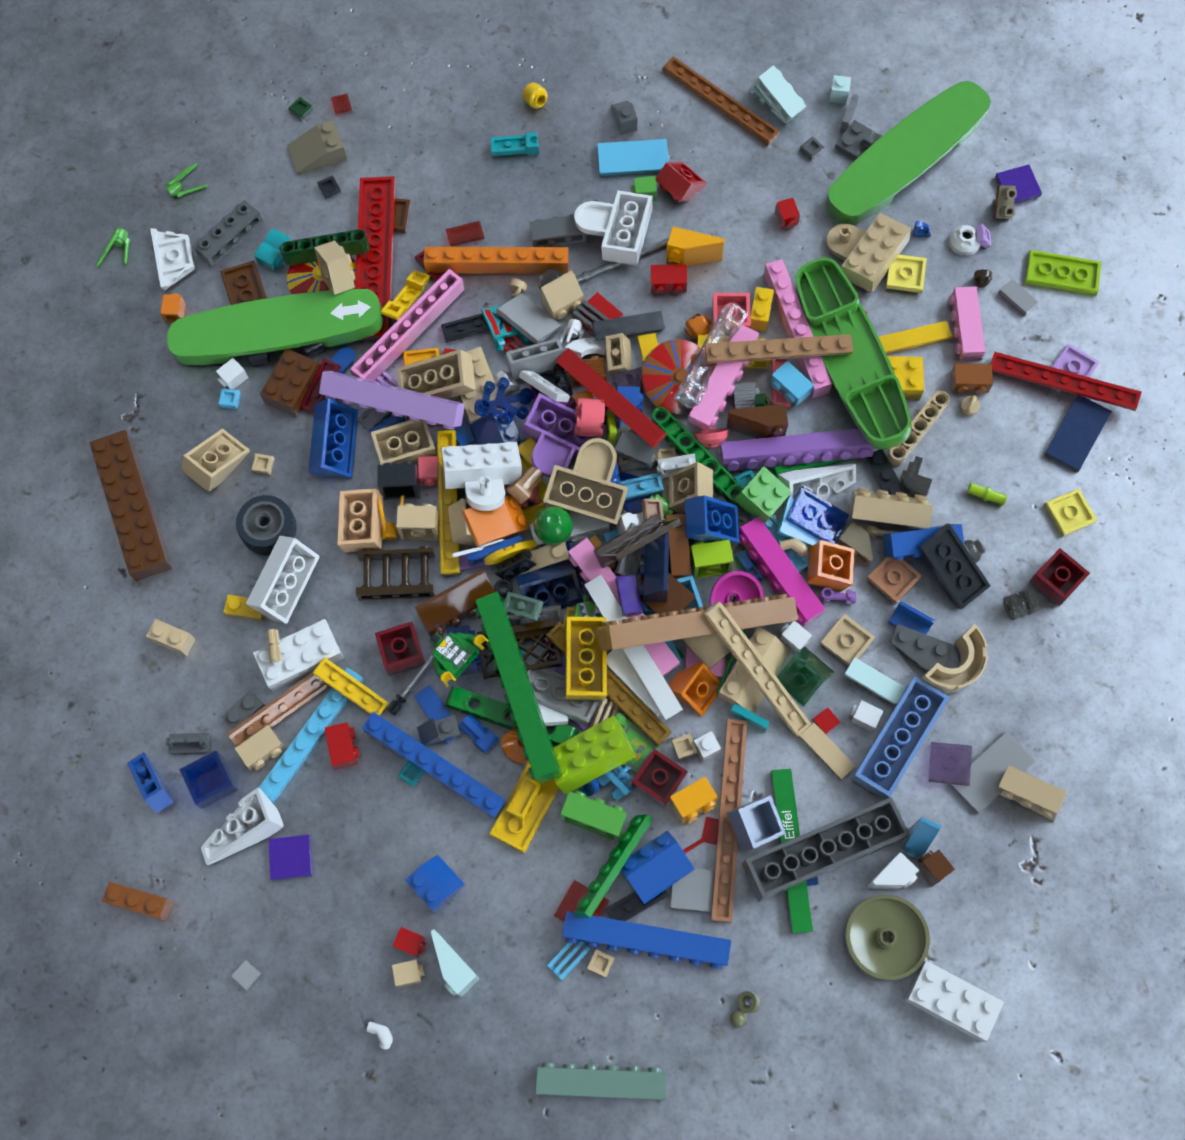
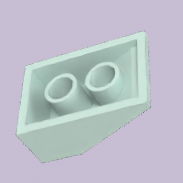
M433 929L431 931L443 979L447 982L444 986L452 995L458 994L462 997L480 978L441 935Z

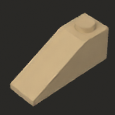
M565 542L560 545H547L530 551L532 553L530 559L537 563V565L521 574L568 561L569 554Z

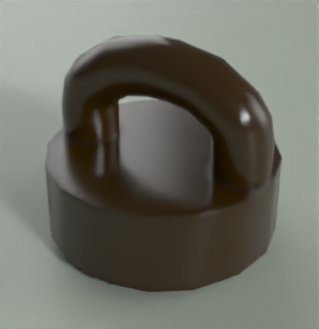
M986 269L975 271L974 280L976 281V286L979 288L986 287L992 280L993 273Z

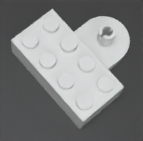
M617 191L614 204L596 201L585 202L575 211V225L583 233L604 236L602 260L637 266L652 213V196Z
M517 442L442 447L445 488H465L467 502L474 509L490 511L499 508L505 501L504 485L513 484L522 477V465Z

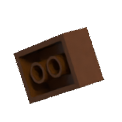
M285 349L260 393L264 403L297 417L301 410L300 406L320 366L319 362L292 350Z

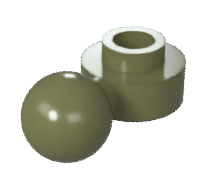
M745 991L738 997L739 1010L732 1012L730 1015L731 1024L736 1028L743 1027L747 1021L746 1014L755 1013L759 1009L760 998L756 993ZM752 999L753 1004L750 1006L749 1001Z

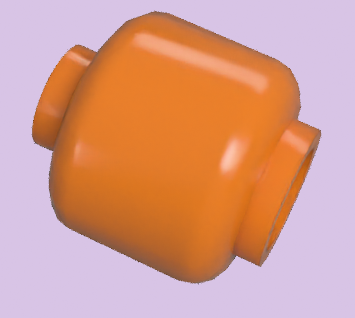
M697 313L686 321L684 330L691 340L695 339L698 341V335L703 336L711 332L710 325L712 322L707 315L703 316Z

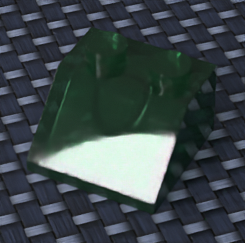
M804 646L795 653L779 673L777 679L788 693L805 706L834 674V671Z

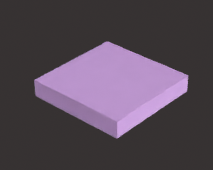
M1067 343L1052 367L1090 377L1099 361Z

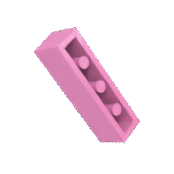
M955 287L952 295L949 296V304L953 307L951 320L955 323L953 335L954 338H957L956 354H959V361L982 360L985 354V345L977 287Z

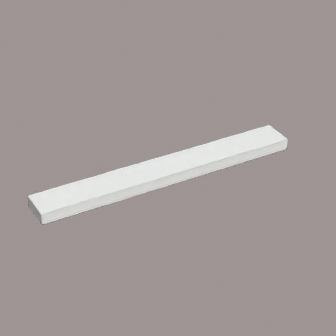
M602 575L585 584L586 589L603 617H607V621L627 618V616H622L621 606ZM640 645L623 648L664 718L667 720L681 712L683 708L646 647Z

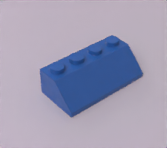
M329 398L315 404L308 473L322 478H352L358 418L357 409Z

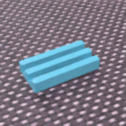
M578 940V945L556 968L553 965L574 943L568 942L547 965L561 980L591 950L583 941ZM582 947L584 951L561 974L559 971Z

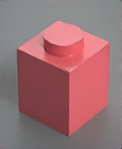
M437 456L418 457L419 481L421 485L431 487L438 484Z

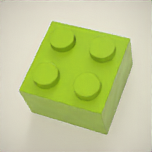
M719 540L709 543L700 541L691 545L690 565L694 579L724 575L732 571L734 560L730 540Z

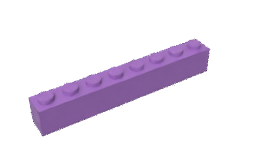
M859 429L721 442L720 456L722 466L727 471L762 468L763 466L774 467L778 465L784 466L872 457L874 447L869 445Z

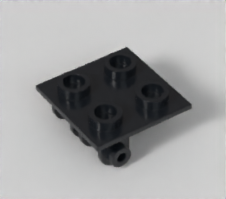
M555 364L553 373L539 375L568 395H573L568 374L564 372V369L559 364ZM533 387L536 398L539 393L545 395L544 393Z

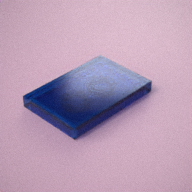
M802 486L797 492L786 520L819 540L837 544L849 514Z

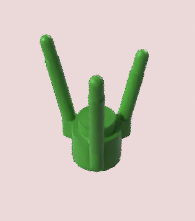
M197 163L191 167H186L174 179L165 184L172 197L177 195L180 198L185 194L207 188L205 184L181 191L183 187L179 181L196 168Z
M115 228L108 245L96 263V267H99L113 244L118 247L125 245L123 263L127 264L128 248L131 240L127 238L128 232L126 230Z

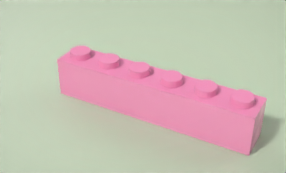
M739 324L729 342L758 340L759 332ZM750 361L717 363L689 415L688 423L709 432L711 427L714 428L719 419L717 417L719 411L723 412L727 402L725 400L727 396H732L735 390L734 383L736 380L740 381L744 373L742 369L744 365L748 366Z

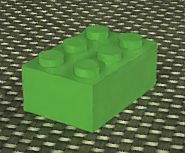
M576 790L574 793L569 791L560 814L563 822L615 842H619L627 820V813L624 812V808L617 805L607 806L605 801L598 798L591 800L586 798V794Z

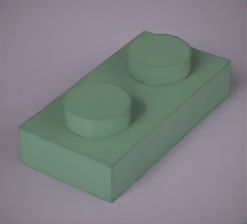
M508 592L504 606L506 612L538 621L544 602Z

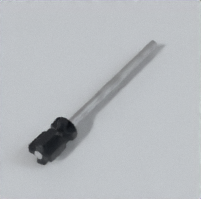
M432 654L401 696L397 694V700H392L388 705L387 710L394 715L401 709L400 703L406 702V699H404L405 695L434 658Z

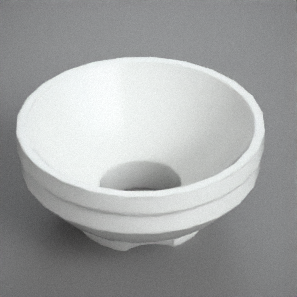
M970 225L957 226L949 235V246L958 255H973L981 246L977 240L976 228ZM969 232L972 238L966 239L962 236V233Z

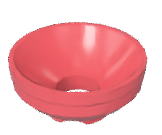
M710 429L709 432L702 430L695 432L694 437L705 448L718 447L728 437V429Z

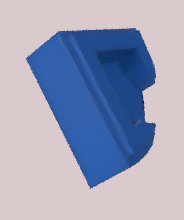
M916 221L913 228V236L930 237V226L925 222Z

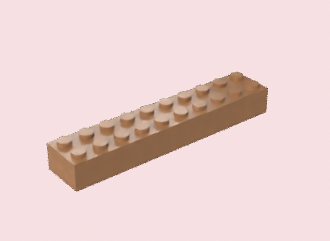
M787 594L722 604L740 629L798 620L795 597L787 598ZM711 606L603 622V626L597 627L600 651L715 634L717 632L703 615Z

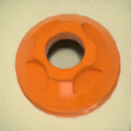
M519 729L509 730L501 739L503 752L515 763H527L528 761H526L522 749H525L524 744L519 741L516 731Z

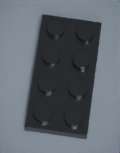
M946 523L917 546L959 609H963L991 586L950 523Z

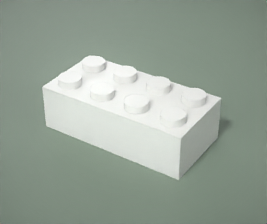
M279 536L246 604L271 621L287 624L320 556L295 538Z
M325 619L279 640L280 644L278 646H280L282 659L277 663L270 662L268 651L270 646L253 652L267 686L272 692L307 677L316 669L324 657L332 663L344 659Z
M924 961L919 967L904 1000L980 1042L988 1040L1004 1004L1000 999L928 961Z

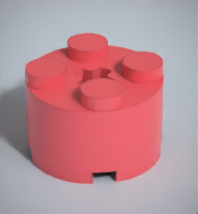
M578 399L575 410V417L577 419L574 435L602 437L603 429L601 427L605 416L604 400Z

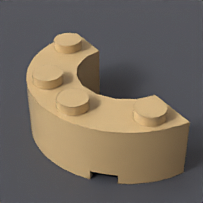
M976 624L967 629L954 643L959 649L961 656L959 666L951 669L936 663L920 678L922 681L944 694H951L965 689L982 675L988 661L987 643Z

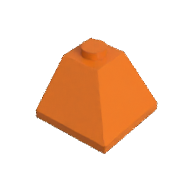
M699 662L678 672L670 682L669 687L678 701L698 715L703 716L718 695L716 691L720 680L703 662Z

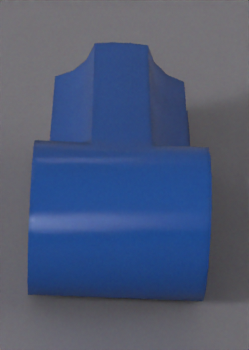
M472 714L466 716L459 724V727L484 754L499 740L488 727L485 728Z

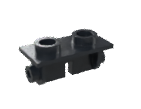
M524 550L514 556L515 562L513 558L500 562L495 575L505 580H511L515 576L529 571L537 563L530 559L532 553L529 550Z

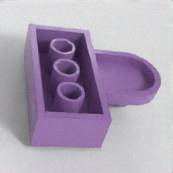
M539 393L520 432L538 440L531 455L532 465L539 469L543 476L551 477L554 465L567 468L572 457L577 459L581 446L588 440L596 437L574 435L577 419L575 417V410ZM604 424L601 427V429H603V433L606 429V425Z

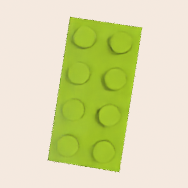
M614 715L553 748L562 772V776L554 778L556 785L566 795L569 791H574L636 757L622 725Z

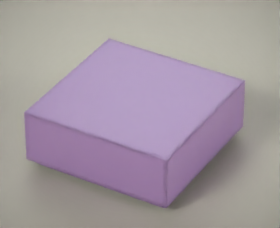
M983 224L977 225L978 242L984 248L991 247L990 231Z

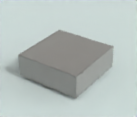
M245 960L231 977L244 989L248 990L262 973Z

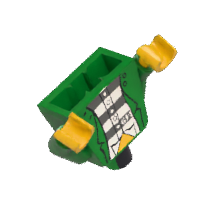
M450 632L445 638H442L438 633H435L430 638L429 642L436 647L432 652L434 671L446 687H449L447 684L449 680L455 682L479 654L478 648L484 649L481 644L485 641L489 642L482 634L476 636L466 633L453 634Z

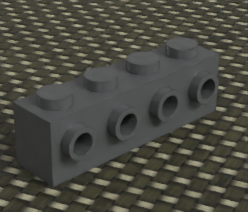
M245 200L237 204L204 237L197 240L193 246L197 255L211 267L216 265L263 222L259 211Z

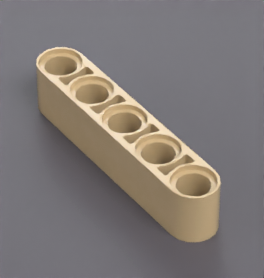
M937 391L911 422L912 429L910 436L907 438L911 444L903 442L890 449L887 458L892 467H899L903 464L945 411L950 400L946 392ZM915 427L921 428L922 431L916 430ZM893 454H898L901 458H896Z

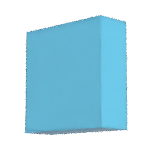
M221 388L218 402L219 408L238 409L240 390Z

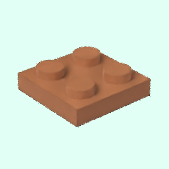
M886 557L867 577V580L896 605L921 579L922 575L903 559L893 560V557Z

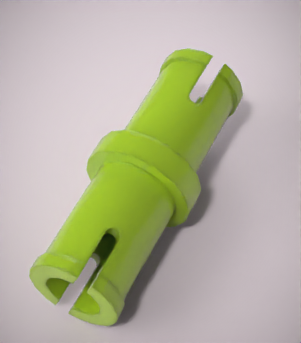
M973 482L969 484L967 494L980 497L985 502L988 500L1004 506L1007 500L1006 494L994 491L991 487L985 488Z

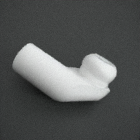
M369 1022L367 1032L378 1036L381 1049H389L393 1038L388 1027Z

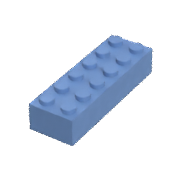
M914 676L851 780L883 800L890 798L950 697Z

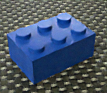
M705 495L685 499V530L687 538L704 541L705 543L719 540H730V544L739 543L737 505Z

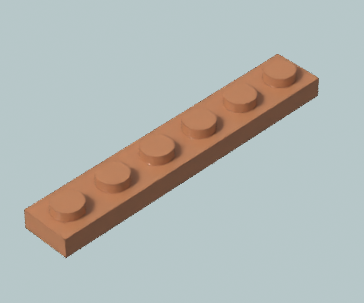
M309 674L227 732L228 737L236 747L267 725L273 727L325 690L329 685L314 674Z

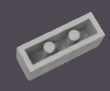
M559 338L506 352L508 369L512 379H520L519 374L522 370L533 371L536 374L553 370V367L557 364L556 360L564 352Z

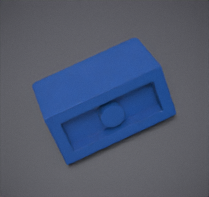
M900 601L888 624L893 627L899 624L927 635L935 620Z

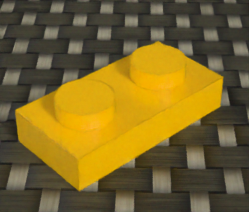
M228 594L223 611L225 615L261 621L264 616L246 604L248 597Z

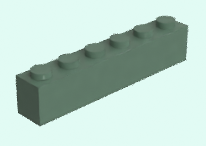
M542 1063V1067H537L536 1094L665 1100L666 1073L661 1072V1068L652 1067L648 1068V1072H642L640 1067H627V1071H619V1066H606V1070H597V1065H585V1069H576V1064H563V1068H555V1063Z

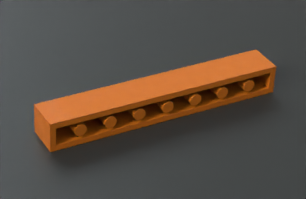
M424 247V266L426 273H442L450 269L455 274L568 273V247Z

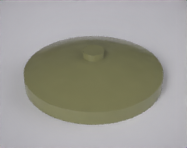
M876 895L861 902L852 911L845 928V943L851 959L861 971L876 979L892 981L911 975L923 964L929 951L930 933L923 915L912 903L894 895Z

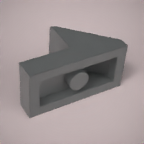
M455 715L436 721L432 718L417 727L421 744L424 746L460 736Z

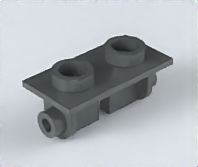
M210 733L170 734L169 738H166V746H169L168 753H209Z

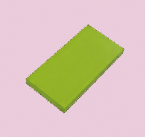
M1029 250L1024 284L1097 296L1102 261Z

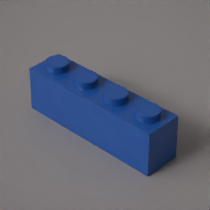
M950 524L964 544L962 524ZM942 526L883 534L885 556L893 557V560L905 559V555H911V558L922 557V553L917 546Z

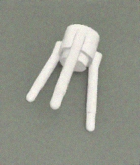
M570 319L559 339L560 343L562 344L566 335L567 343L570 341V338H577V336H579V339H583L584 330H582V323L577 319Z

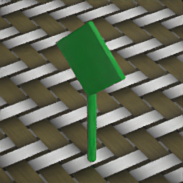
M732 655L717 688V694H719L735 660L734 655Z

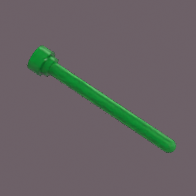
M858 458L811 462L790 467L778 465L773 467V475L779 479L778 474L794 470L819 468Z

